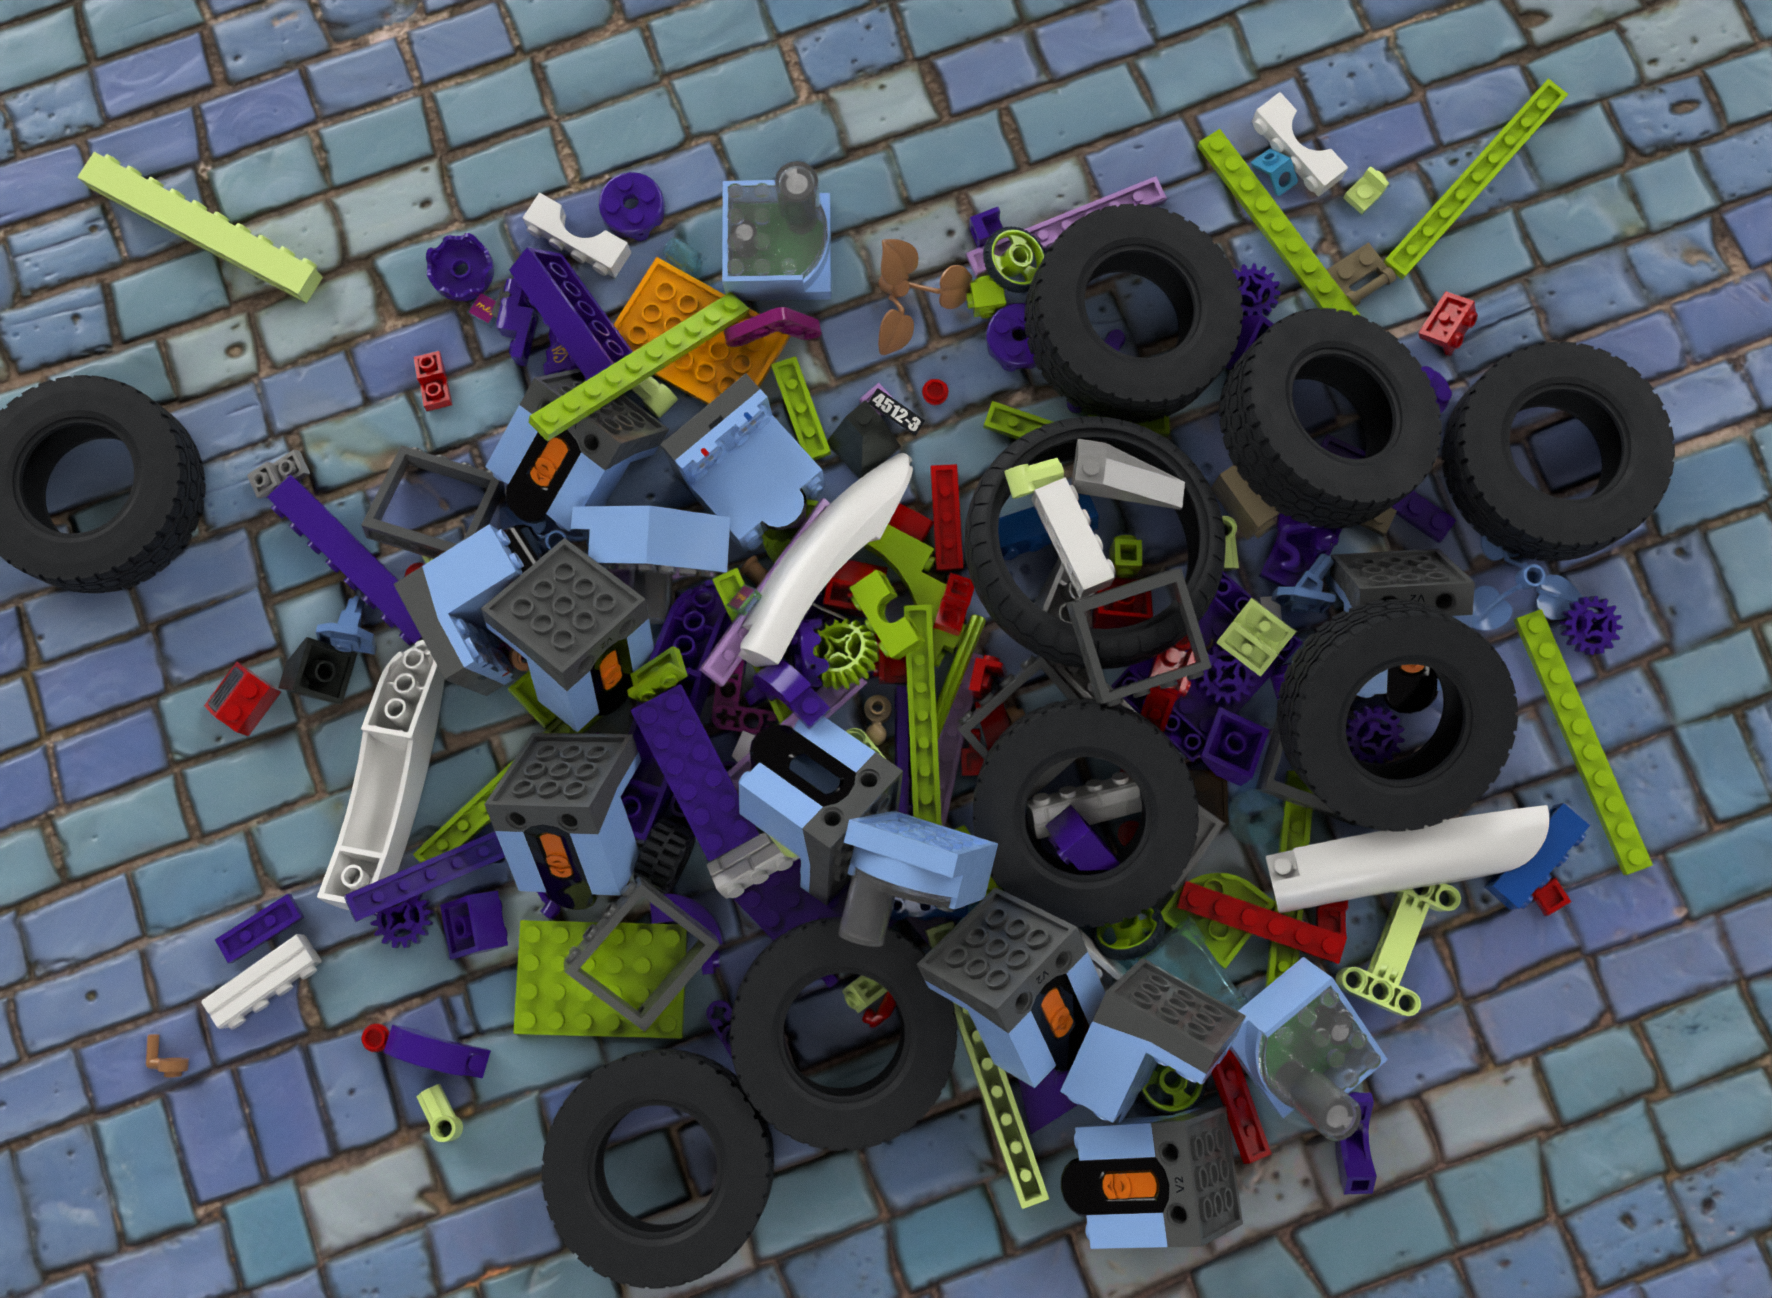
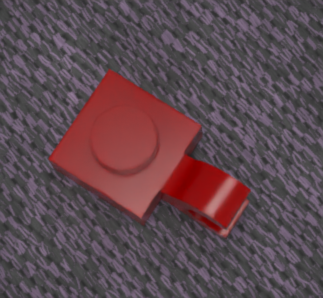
M980 729L970 730L980 741ZM970 743L969 748H961L962 776H978L984 761Z

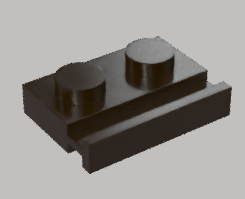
M1189 770L1196 789L1198 804L1225 822L1224 826H1229L1227 780L1216 776L1211 770Z

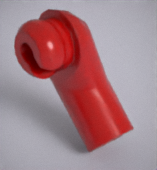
M887 991L877 1012L868 1008L862 1017V1021L869 1024V1027L875 1028L888 1019L896 1006L892 995Z

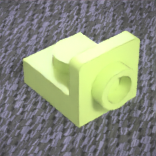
M1369 167L1363 177L1345 193L1343 198L1362 215L1383 195L1389 182L1383 173Z
M862 975L842 990L846 1003L849 1007L855 1009L857 1013L863 1011L887 992L882 985Z

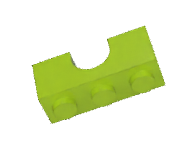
M875 570L849 588L853 594L851 597L853 604L859 611L863 610L867 617L865 624L873 634L876 633L881 640L879 647L886 657L890 656L893 659L900 660L926 642L911 618L904 616L894 623H890L886 619V606L898 595L885 573Z

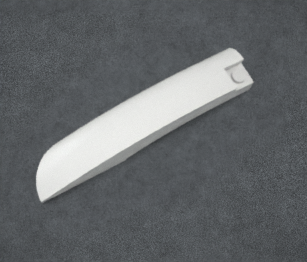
M899 453L868 472L840 494L805 529L771 574L744 621L742 627L749 630V632L741 642V651L738 656L755 667L778 665L804 615L825 585L857 551L868 542L879 540L883 535L909 484L913 467L909 465L913 461L910 456L905 453Z
M424 640L417 641L415 646L403 653L401 651L398 652L387 664L381 674L361 727L363 735L352 792L336 847L317 896L320 900L342 909L349 910L344 895L397 873L414 823L434 744L444 686V677Z
M1548 806L1519 808L1451 818L1449 820L1445 819L1442 820V823L1431 827L1425 825L1423 829L1413 831L1406 829V831L1391 832L1389 830L1377 831L1267 855L1266 861L1279 913H1285L1372 895L1438 884H1449L1514 870L1531 860L1542 847L1549 828Z

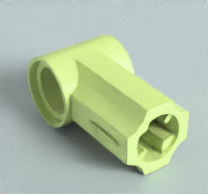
M652 376L631 389L643 400L644 405L659 419L678 401L675 394L663 383L659 384Z
M1058 458L1030 466L1029 464H1023L1004 471L1013 499L1032 494L1035 489L1064 478L1063 466Z
M1222 516L1224 526L1228 530V534L1225 536L1226 550L1223 571L1239 569L1235 537L1237 524L1233 518Z
M441 1084L430 1087L416 1096L430 1124V1133L434 1140L449 1142L461 1136L463 1132L462 1121L455 1115ZM446 1120L452 1126V1131L448 1136L442 1133V1125Z

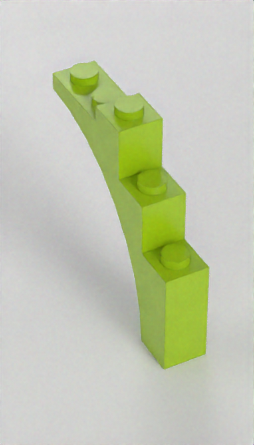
M887 525L881 538L868 542L864 548L881 558L899 576L909 591L914 605L931 604L934 666L939 668L946 653L942 652L943 649L953 654L956 647H959L967 625L963 624L959 636L933 628L946 584L924 573V571L929 573L935 563L936 558L933 557L934 548Z

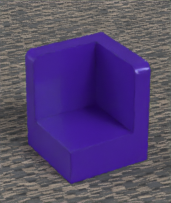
M999 207L969 218V230L977 248L984 246L994 232L1003 228L1000 221L1001 211Z

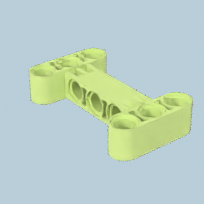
M1446 883L1425 886L1420 895L1416 894L1413 889L1393 892L1397 895L1368 970L1365 971L1357 967H1344L1340 969L1335 979L1338 987L1348 994L1396 1015L1413 1016L1418 1013L1421 1007L1419 996L1399 984L1428 909L1443 912L1455 910L1460 905L1461 896L1459 891ZM1442 891L1447 893L1449 897V903L1446 906L1442 905L1439 900V895ZM1350 972H1353L1357 977V983L1352 988L1346 983V976ZM1377 983L1383 988V995L1379 999H1376L1372 992L1374 985ZM1403 995L1409 999V1007L1405 1011L1399 1006V1000Z

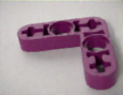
M778 307L725 329L724 336L726 346L739 347L777 331L800 340L818 338L822 335L818 319L790 308Z
M742 659L739 666L733 672V675H739L738 680L730 677L727 681L732 682L736 687L734 696L725 697L721 693V686L716 683L712 721L715 726L721 729L745 731L768 736L775 729V726L766 725L767 731L761 730L764 724L763 714L769 715L767 720L775 721L777 718L774 711L739 706L745 660ZM723 709H727L729 715L736 716V710H741L742 713L739 717L740 727L734 726L736 720H727L726 724H722V720L717 718V714L722 713ZM753 712L758 715L759 724L757 727L749 728L745 725L744 717L747 713Z

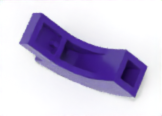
M782 659L778 665L765 666L753 676V683L771 702L775 698L780 699L808 729H811L830 712L831 708L811 688V683Z
M665 894L672 902L714 933L719 944H725L719 923L705 906L685 896ZM650 902L652 924L675 922ZM715 950L702 965V975L716 973V967H720L719 950Z
M393 1024L384 1053L394 1058L424 1068L458 1076L466 1075L482 1079L491 1052L487 1048L448 1041L431 1036L418 1029Z
M1351 1092L1343 1097L1351 1105V1120L1344 1129L1334 1132L1339 1177L1344 1195L1373 1194L1377 1175L1370 1152L1369 1122L1374 1100L1371 1092Z

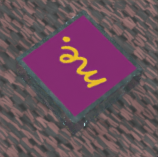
M481 293L467 311L468 316L491 328L496 321L491 312L497 300L485 293Z
M744 584L727 606L732 611L746 616L762 595L755 588Z

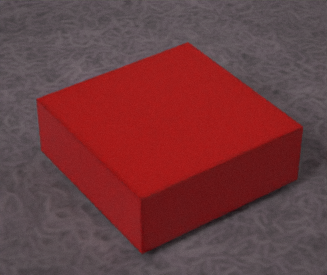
M1551 878L1542 888L1538 887L1532 893L1533 899L1544 916L1551 915L1571 902L1557 878Z

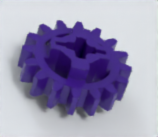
M1253 263L1251 269H1248L1243 264L1240 272L1237 269L1232 271L1233 274H1236L1237 280L1241 281L1238 290H1241L1243 303L1240 307H1243V315L1264 314L1268 317L1272 311L1271 308L1275 309L1278 304L1276 299L1280 297L1281 292L1276 289L1280 283L1279 281H1272L1275 274L1272 272L1267 275L1265 273V266L1261 270H1257L1256 263ZM1268 294L1267 301L1262 305V298Z
M1598 596L1580 597L1578 602L1569 603L1572 610L1563 611L1562 614L1567 617V620L1560 622V625L1566 626V630L1561 635L1569 636L1566 642L1567 645L1576 644L1575 652L1584 651L1585 655H1594V652L1595 654H1603L1605 649H1612L1614 647L1611 640H1620L1616 630L1623 629V626L1617 625V620H1620L1622 616L1614 615L1613 612L1617 608L1615 605L1607 607L1608 599L1599 600ZM1591 607L1597 609L1598 611L1594 613L1592 610H1588L1587 608ZM1589 638L1591 641H1595L1596 643L1592 644L1584 640Z
M1216 646L1212 647V656L1208 654L1212 667L1209 669L1212 672V682L1210 683L1208 678V669L1204 670V675L1198 678L1202 682L1197 688L1205 687L1207 691L1203 696L1206 698L1209 695H1213V703L1215 704L1220 698L1223 699L1224 705H1228L1231 698L1235 703L1241 701L1239 694L1244 697L1250 694L1246 687L1252 688L1255 686V683L1250 678L1257 674L1254 671H1250V668L1221 647V651H1219ZM1226 657L1233 660L1231 662H1223L1217 658ZM1233 667L1228 678L1223 679L1219 683L1218 681L1221 679L1223 672ZM1240 667L1243 672V680L1239 677ZM1219 688H1229L1233 692L1219 691Z
M1378 705L1374 706L1373 711L1368 706H1363L1362 714L1356 710L1353 711L1355 719H1347L1350 727L1346 729L1347 742L1352 755L1359 760L1370 763L1374 761L1376 763H1383V758L1385 757L1392 761L1391 753L1393 751L1400 753L1401 751L1397 747V743L1405 742V739L1399 736V733L1405 731L1404 727L1397 725L1400 722V718L1396 715L1392 716L1393 712L1387 708L1382 711V707ZM1376 718L1384 720L1388 725H1380ZM1359 746L1367 747L1370 753L1361 751Z
M422 894L406 900V902L404 901L401 906L394 905L374 914L377 916V920L370 922V924L379 928L374 935H384L381 943L388 944L392 941V948H399L401 943L403 948H410L411 941L415 944L421 943L419 935L428 936L429 933L425 927L426 925H433L432 921L427 920L428 916L434 913L433 910H426V906L430 901L427 899L420 900ZM417 910L419 911V921L417 920ZM399 913H404L403 917L406 919L405 923L400 922L401 918L398 917ZM385 915H387V921H388V925H387V926H386V923H385ZM403 930L412 931L407 936L398 937V934H401Z

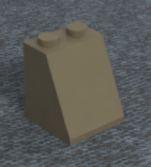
M1233 465L1219 474L1211 489L1230 517L1235 520L1246 539L1249 540L1253 536L1259 539L1276 524L1275 518L1280 513L1275 510L1274 506L1270 507L1261 500V496L1259 494L1256 495L1249 488V483L1242 479L1237 472V466Z

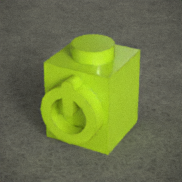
M990 275L982 276L970 283V293H966L967 308H972L974 317L992 318L999 309L1006 306L1004 289L999 284L997 285L993 281L994 279L990 278Z
M1133 535L1116 536L1113 538L1114 541L1109 548V559L1114 565L1115 575L1118 578H1132L1134 575H1137L1142 567V540H1137V537Z

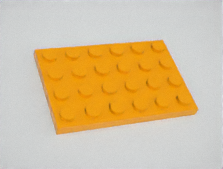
M656 257L613 325L634 352L722 298L725 294ZM749 308L748 315L733 325L757 316L759 313ZM722 331L654 375L708 405L745 373L760 387L772 368L771 364L775 363L791 336L777 331L743 346L728 347L726 346L724 331Z

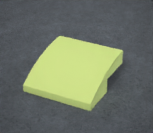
M1251 598L1216 643L1261 677L1296 631L1255 599Z

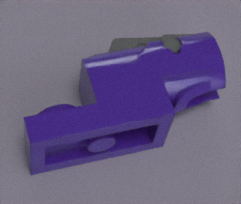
M507 279L499 292L491 313L497 319L496 325L500 334L513 338L509 347V354L516 365L527 367L539 317L534 308H530L528 296L523 289L517 286L515 279Z

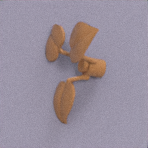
M899 239L882 240V276L879 279V288L881 291L890 294L888 299L896 305L899 311L891 309L882 319L878 340L879 353L881 355H887L902 349L909 343L913 335V319L909 315H904L905 309L897 298L905 296L910 287L940 294V305L946 309H955L966 301V293H970V283L973 281L972 275L965 267L961 265L948 267L940 278V288L911 283L907 281L909 279L908 274L916 270L919 260L916 248L910 243Z

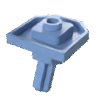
M1320 554L1311 568L1300 577L1294 587H1278L1272 593L1271 600L1281 606L1291 607V610L1295 612L1308 613V611L1322 614L1335 603V594L1322 592V579L1332 567L1334 561L1330 556Z
M354 596V598L349 599L346 610L341 611L337 624L325 623L317 625L316 635L318 641L331 644L335 649L342 652L355 651L375 655L377 647L374 634L361 628V614L365 602L359 596Z

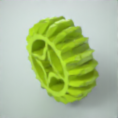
M845 618L842 623L835 619L834 624L831 626L824 623V630L822 631L815 629V633L821 637V642L813 648V654L816 657L825 658L829 663L828 670L817 677L821 679L824 687L828 689L833 686L838 691L843 685L849 690L851 683L859 686V679L862 677L868 679L869 674L867 671H875L874 663L879 661L877 654L879 646L875 641L874 634L871 633L865 624L861 625L857 620L851 623L850 620Z

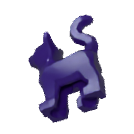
M1281 513L1277 516L1276 525L1278 532L1276 540L1279 548L1290 555L1289 560L1280 563V567L1284 570H1292L1301 562V553L1295 545L1288 541L1289 535L1311 532L1310 548L1312 558H1316L1318 553L1328 551L1331 547L1338 545V536L1329 528L1307 525V522L1300 523L1291 519V516L1286 517Z

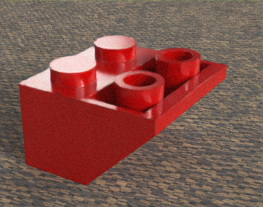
M848 560L827 583L823 601L824 608L833 612L867 618L863 610L859 611L851 600L853 594L849 588L875 570L881 571L887 576L888 567Z

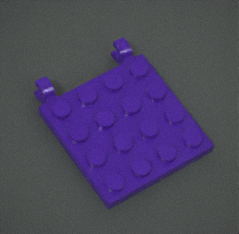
M799 858L793 861V865L783 871L777 870L770 874L765 882L744 889V893L734 898V900L774 941L782 934L788 932V930L809 921L836 916L848 917L854 895L855 876L826 906L800 887L801 860ZM889 917L884 918V922L890 928L898 922V920H892ZM834 974L821 978L829 988L838 981Z

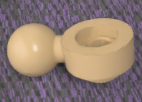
M874 695L864 705L865 716L871 722L865 733L874 745H881L887 738V731L882 726V723H885L890 718L892 708L890 701L886 697ZM877 704L883 707L879 712L873 710V707Z

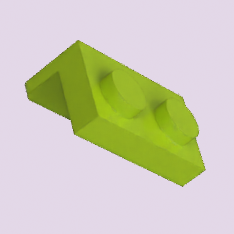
M672 646L631 673L633 687L628 689L627 693L629 697L645 703L686 678L688 675L680 649Z

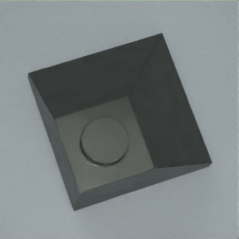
M866 400L843 419L827 440L829 447L858 479L885 462L901 448L885 421Z
M306 637L287 660L278 688L302 696L342 705L358 653L352 651L342 652L335 649L331 644Z

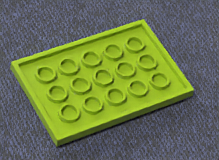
M520 920L513 1034L683 1038L685 986L644 1032L565 973L564 959L569 954V949L573 946L577 947L582 942L583 934L592 924L596 925L598 922ZM619 923L580 968L638 1010L686 955L688 931L679 924Z

